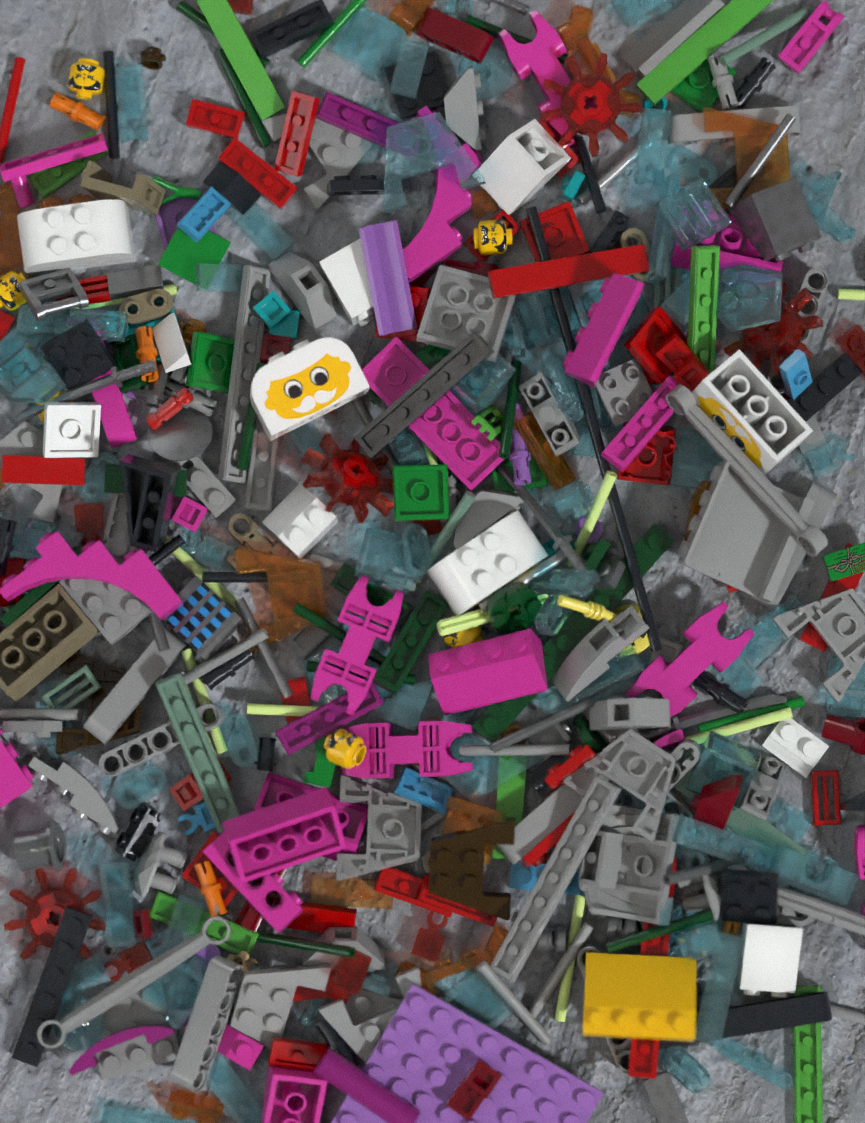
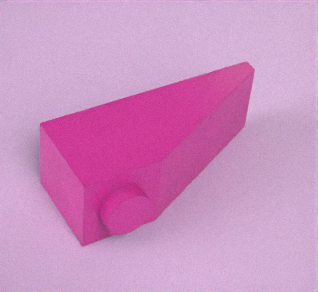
M193 1003L180 1026L185 1031L195 1003ZM227 1022L217 1051L250 1070L264 1045L231 1027L230 1023Z

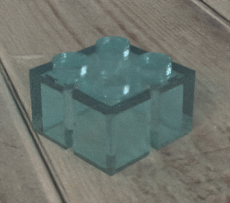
M477 965L458 981L460 985L458 989L453 985L439 997L493 1029L514 1012L507 1001L494 989V986L480 970L477 969Z

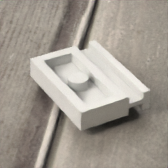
M792 718L779 721L761 745L804 778H807L829 747Z

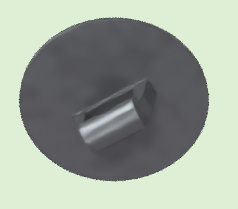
M184 407L167 422L163 420V425L158 429L153 430L149 427L148 441L152 450L158 456L171 461H185L195 458L206 450L213 436L212 425L208 417L193 408L186 409Z

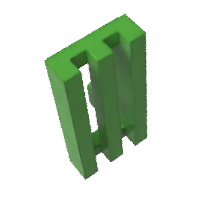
M491 404L478 414L471 423L474 426L480 423L482 427L479 431L484 433L487 430L490 433L487 438L491 441L502 432L503 423L497 428H494L493 425L499 420L503 422L504 414ZM492 412L495 416L487 421L485 418Z

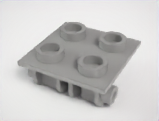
M636 359L601 373L595 385L614 427L631 420L653 394Z

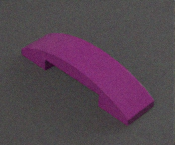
M146 1024L117 1031L98 1041L85 1051L69 1069L70 1075L96 1066L99 1063L96 1055L98 1052L143 1034L147 1043L150 1044L173 1035L176 1032L175 1027L161 1024Z

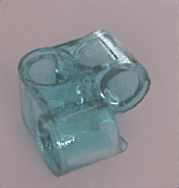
M193 955L190 957L178 977L166 1014V1021L173 1028L181 1029L188 1025L209 964L201 956Z

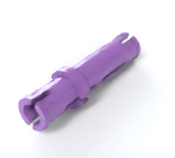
M516 404L511 453L509 455V460L513 465L514 484L518 486L526 485V481L527 484L531 483L529 469L531 454L527 449L522 404Z

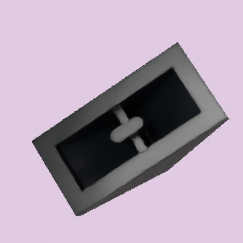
M219 162L203 181L209 188L212 186L243 216L249 212L261 197V194L240 173L222 162Z

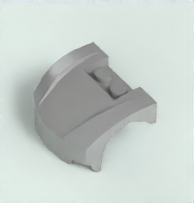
M612 805L579 865V888L581 891H584L586 903L589 907L588 910L592 914L620 917L657 925H669L673 898L668 897L670 885H666L663 882V876L672 873L676 843L682 844L686 817L662 813L656 837L652 843L632 830V826L643 812V809Z

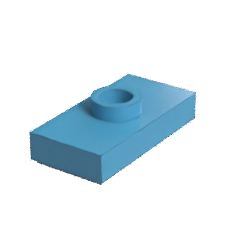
M211 186L176 226L198 243L227 211L231 203Z
M798 349L779 366L786 394L794 400L812 383L806 355Z
M404 767L394 793L444 814L454 788L430 777H420L419 772Z

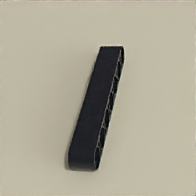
M817 992L696 1012L694 1042L660 1040L659 1049L832 1020L828 992Z

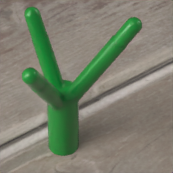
M153 175L151 178L160 186L174 191L173 194L163 198L161 206L178 197L196 200L202 197V189L176 186L158 175Z

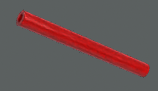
M15 57L0 125V164L4 162L26 61L20 57Z

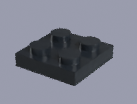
M435 51L384 68L402 120L416 116L417 112L426 105L430 110L444 106V95L449 89Z
M88 319L76 324L40 347L68 390L92 381L117 364Z
M723 868L722 921L777 926L779 873Z

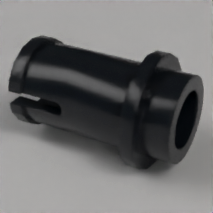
M259 737L258 759L254 762L257 765L256 770L273 772V766H276L274 754L277 739Z

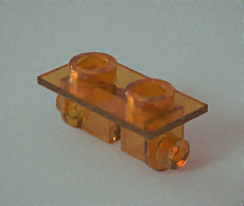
M177 1089V1092L171 1090L170 1102L167 1103L166 1113L171 1114V1117L178 1120L189 1118L197 1120V1123H220L225 1104L220 1103L219 1099L201 1095L199 1105L194 1104L196 1094Z

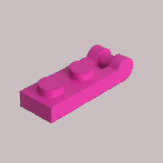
M825 0L821 2L777 57L797 75L845 17L840 12L836 13L829 8L830 4ZM821 16L830 21L827 26L819 21Z

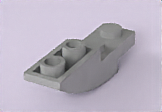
M632 606L610 623L605 618L582 639L565 659L552 680L553 684L568 702L610 668L607 662L647 631L649 627Z
M33 757L28 766L34 769L32 772L34 776L44 782L47 779L57 784L55 789L68 797L70 793L74 794L69 803L70 806L74 807L72 813L83 820H86L87 817L97 822L95 827L107 835L111 831L118 833L120 826L115 814L106 799L88 778L67 762H63L59 769H56L39 757Z

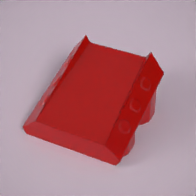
M629 421L622 423V429ZM663 425L623 472L617 469L616 479L670 485L673 453L676 445V428Z

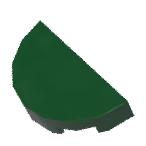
M582 713L573 718V726H577L580 729L577 735L585 746H590L595 753L602 752L608 746L607 742L597 731H590L589 721Z

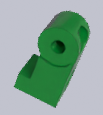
M323 736L317 740L315 745L317 758L314 771H306L303 782L331 788L336 764L327 760L326 750L324 749V742L327 736Z

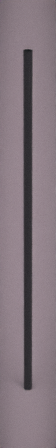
M527 208L526 213L540 262L549 261L551 257L537 208ZM548 289L566 353L568 354L569 350L574 352L576 345L560 289ZM574 379L601 476L604 480L607 471H611L609 461L601 456L605 446L589 390L586 384ZM614 482L608 495V500L641 616L649 627L646 633L651 651L654 652L661 650L662 646Z

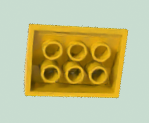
M586 952L582 1036L694 1042L697 958Z

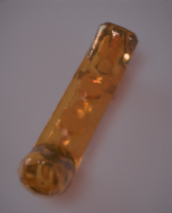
M580 5L573 7L568 21L556 27L557 33L564 43L568 54L578 49L596 83L598 80L602 81L611 89L612 93L607 98V104L614 113L610 119L617 115L629 118L635 117L641 100L640 96L616 88L613 83L616 79L609 66L605 67L600 59L603 55L596 42L592 44L588 37L594 19L593 11Z
M497 926L493 928L483 951L476 953L475 949H471L459 954L461 958L459 960L450 962V959L447 958L434 963L435 968L429 971L419 967L421 988L431 994L438 993L435 985L436 981L477 967L482 961H486L490 966L509 931ZM407 960L402 961L395 976L415 968L417 965Z

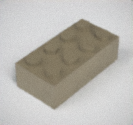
M60 584L55 586L0 633V687L16 702L100 632Z

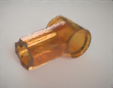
M435 0L400 1L389 14L387 21L409 37L418 27L423 14Z

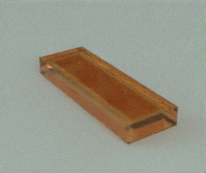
M532 411L514 422L516 430L555 493L577 479L562 454L558 457L555 456Z
M312 878L311 903L338 907L392 909L393 897L374 891L373 888L376 883L374 880L345 879L336 881V879Z

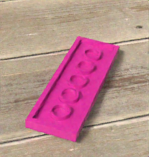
M397 337L362 369L370 389L388 407L429 371ZM449 391L408 428L443 464H447V468L472 491L504 459L498 456L500 442L496 438L490 441L487 438L490 434L487 430L481 433L479 429L482 425L478 423L474 426L471 423L475 416Z

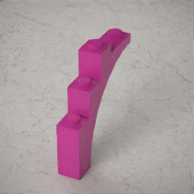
M427 105L417 112L415 120L425 134L433 156L436 176L435 195L430 214L422 229L411 243L403 249L409 284L460 250L462 245L460 240H462V237L454 226L450 227L449 225L470 211L472 197L465 187L461 188L460 185L473 177L472 175L482 165L480 153L474 148L471 149L468 143L457 148L458 143L453 134L450 132L446 133L441 126L442 121L439 115L434 110L430 111Z
M58 531L54 534L49 532L38 541L40 545L36 549L41 554V558L37 559V557H34L23 566L25 569L17 576L12 574L1 583L3 587L0 588V593L4 599L11 601L25 591L48 582L65 579H90L112 584L130 592L146 603L161 620H164L184 604L142 549L138 552L136 550L129 552L122 559L124 563L119 565L100 540L96 543L94 541L87 543L80 550L82 554L77 556Z

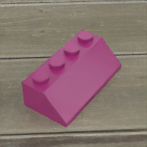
M682 205L669 266L691 270V246L717 245L720 246L719 277L770 288L776 287L782 270L783 260L777 262L774 258L765 262L732 215Z
M613 273L611 279L605 278L599 290L603 295L599 303L593 302L587 314V317L591 319L586 328L581 326L574 340L578 342L575 351L569 350L562 365L566 367V375L592 388L595 387L643 291L644 283Z
M531 629L428 654L431 682L445 716L548 690L542 641Z
M268 772L253 811L318 789ZM330 793L336 807L347 848L332 852L323 857L337 861V853H356L368 818V806L361 803L339 802L340 796Z
M327 787L222 822L241 883L347 848L336 807Z

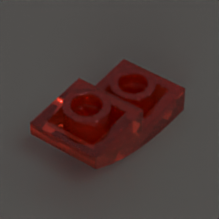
M855 324L835 341L843 352L859 367L865 377V332L859 324Z

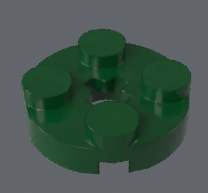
M511 583L513 586L506 589L501 587L490 597L486 606V612L488 613L489 623L497 632L507 635L527 630V627L537 617L538 612L542 608V603L534 590L525 583ZM517 605V608L514 611H509L510 607H515Z

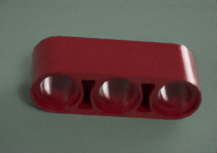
M432 8L426 10L415 31L424 40L479 64L484 60L494 41V38L485 31Z

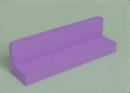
M397 220L359 227L379 335L417 328Z

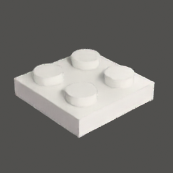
M45 402L42 454L44 458L98 457L101 404L99 402Z

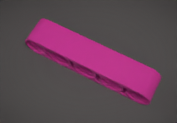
M95 315L85 318L88 319V321L94 328L95 332L105 345ZM85 319L71 323L69 327L71 328ZM111 369L93 380L112 374ZM113 384L92 392L94 401L101 404L100 418L111 448L138 440L123 394L119 388Z

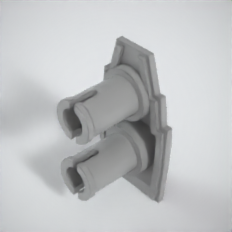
M160 831L152 839L148 850L142 855L139 865L133 871L134 892L143 898L146 897L149 887L165 891L169 894H172L175 890L177 878L157 872L159 861L182 868L186 860L187 853L185 851L165 846L164 840L166 836Z
M706 853L699 855L700 863L698 866L711 862ZM716 873L678 882L680 888L701 882L704 884L705 893L683 898V905L687 914L710 909L714 920L722 917V886Z

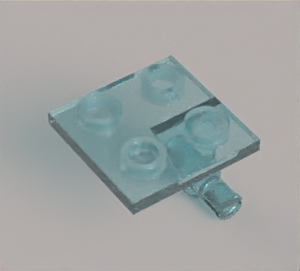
M839 171L820 176V178L814 181L811 187L813 195L808 206L817 227L833 235L835 241L838 240L837 242L844 243L855 237L856 230L848 227L828 206L842 174Z

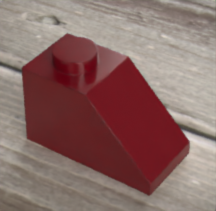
M737 773L709 783L702 787L699 796L694 794L689 810L694 811L691 822L723 833L740 791L743 775Z

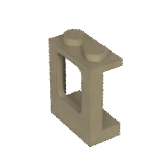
M88 161L87 167L84 168L81 174L80 186L99 200H122L128 208L158 216L166 191L148 176L137 173L132 189L111 183L113 175L94 161Z

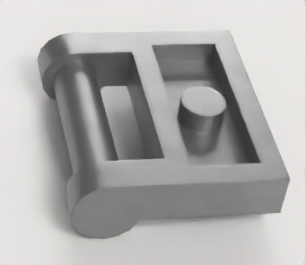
M71 268L19 282L20 291L30 306L36 321L44 320L48 315L79 307V309L89 306L88 297ZM70 295H74V297L67 298V299H64V300H60V301L53 302V303L46 304V305H43V306H42V303L49 302V301L56 300V299H60V298L67 297V296H70Z

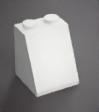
M534 119L508 135L472 176L492 196L498 206L510 215L522 207L571 157Z
M360 238L319 262L324 277L353 326L357 323L360 326L367 324L374 319L373 315L375 314Z
M301 484L262 521L299 560L338 522L337 517Z
M742 923L737 987L744 989L745 995L760 996V991H770L772 997L787 998L788 993H795L803 928L792 925L777 924L775 926Z

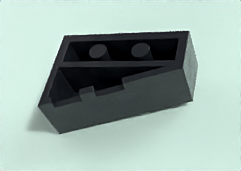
M128 454L119 462L123 473V494L126 496V517L130 546L157 552L165 545L180 467Z

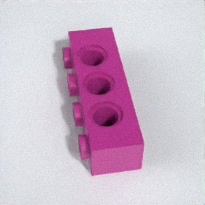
M225 832L203 851L278 933L282 932L304 911L300 907L303 901L293 890L289 893L286 892L281 886L284 881L276 872L263 876L262 883L257 887H252L248 881L241 883L236 867L230 864L231 851ZM273 891L279 892L282 897L281 903L277 907H270L267 903V896Z

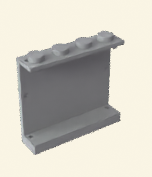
M720 462L711 472L710 480H712L709 490H705L700 498L699 505L702 507L698 516L694 515L689 524L688 530L691 531L687 541L684 540L679 547L678 556L680 558L678 563L760 600L773 602L797 546L796 535L743 482L744 480L729 467V462ZM776 487L807 522L815 501L807 497L795 496Z

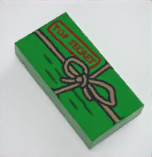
M865 543L822 556L830 582L865 571Z

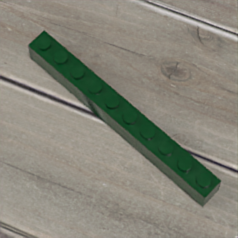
M655 523L633 546L642 577L674 543V540ZM625 556L620 561L626 568L616 588H595L584 602L592 601L599 605H604L605 609L612 612L630 592L633 584ZM575 611L542 647L547 683L557 673L573 649L603 621L602 619L597 621L585 617L581 612ZM538 693L491 704L472 727L489 743L496 741Z

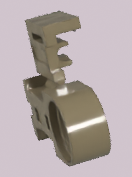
M242 513L234 515L228 525L230 535L241 545L238 548L240 551L235 556L231 554L226 559V562L236 572H249L258 564L257 560L261 558L259 563L264 564L277 551L278 545L276 544L273 547L257 531L259 526L248 515ZM242 519L248 523L249 529L246 533L238 534L234 531L233 523L236 520ZM233 559H235V560L243 567V569H241V568L233 561Z

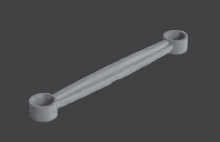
M678 384L666 394L665 398L670 408L676 414L685 416L725 462L730 463L729 467L744 480L743 482L796 535L799 546L808 555L815 557L828 545L827 538L822 531L814 525H808L757 466L696 405V399L687 387Z
M737 864L731 865L727 868L737 870H748L746 867ZM778 886V905L865 935L864 915Z
M223 917L208 919L204 923L201 932L134 970L61 1020H49L42 1023L37 1032L39 1042L46 1048H56L62 1045L66 1040L67 1033L142 990L209 944H222L226 942L231 935L229 922ZM218 920L227 926V934L223 940L215 941L208 937L207 928L212 921ZM57 1024L61 1028L62 1036L57 1043L50 1044L43 1039L42 1031L46 1025Z

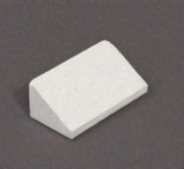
M172 313L152 328L165 373L191 365L175 313Z

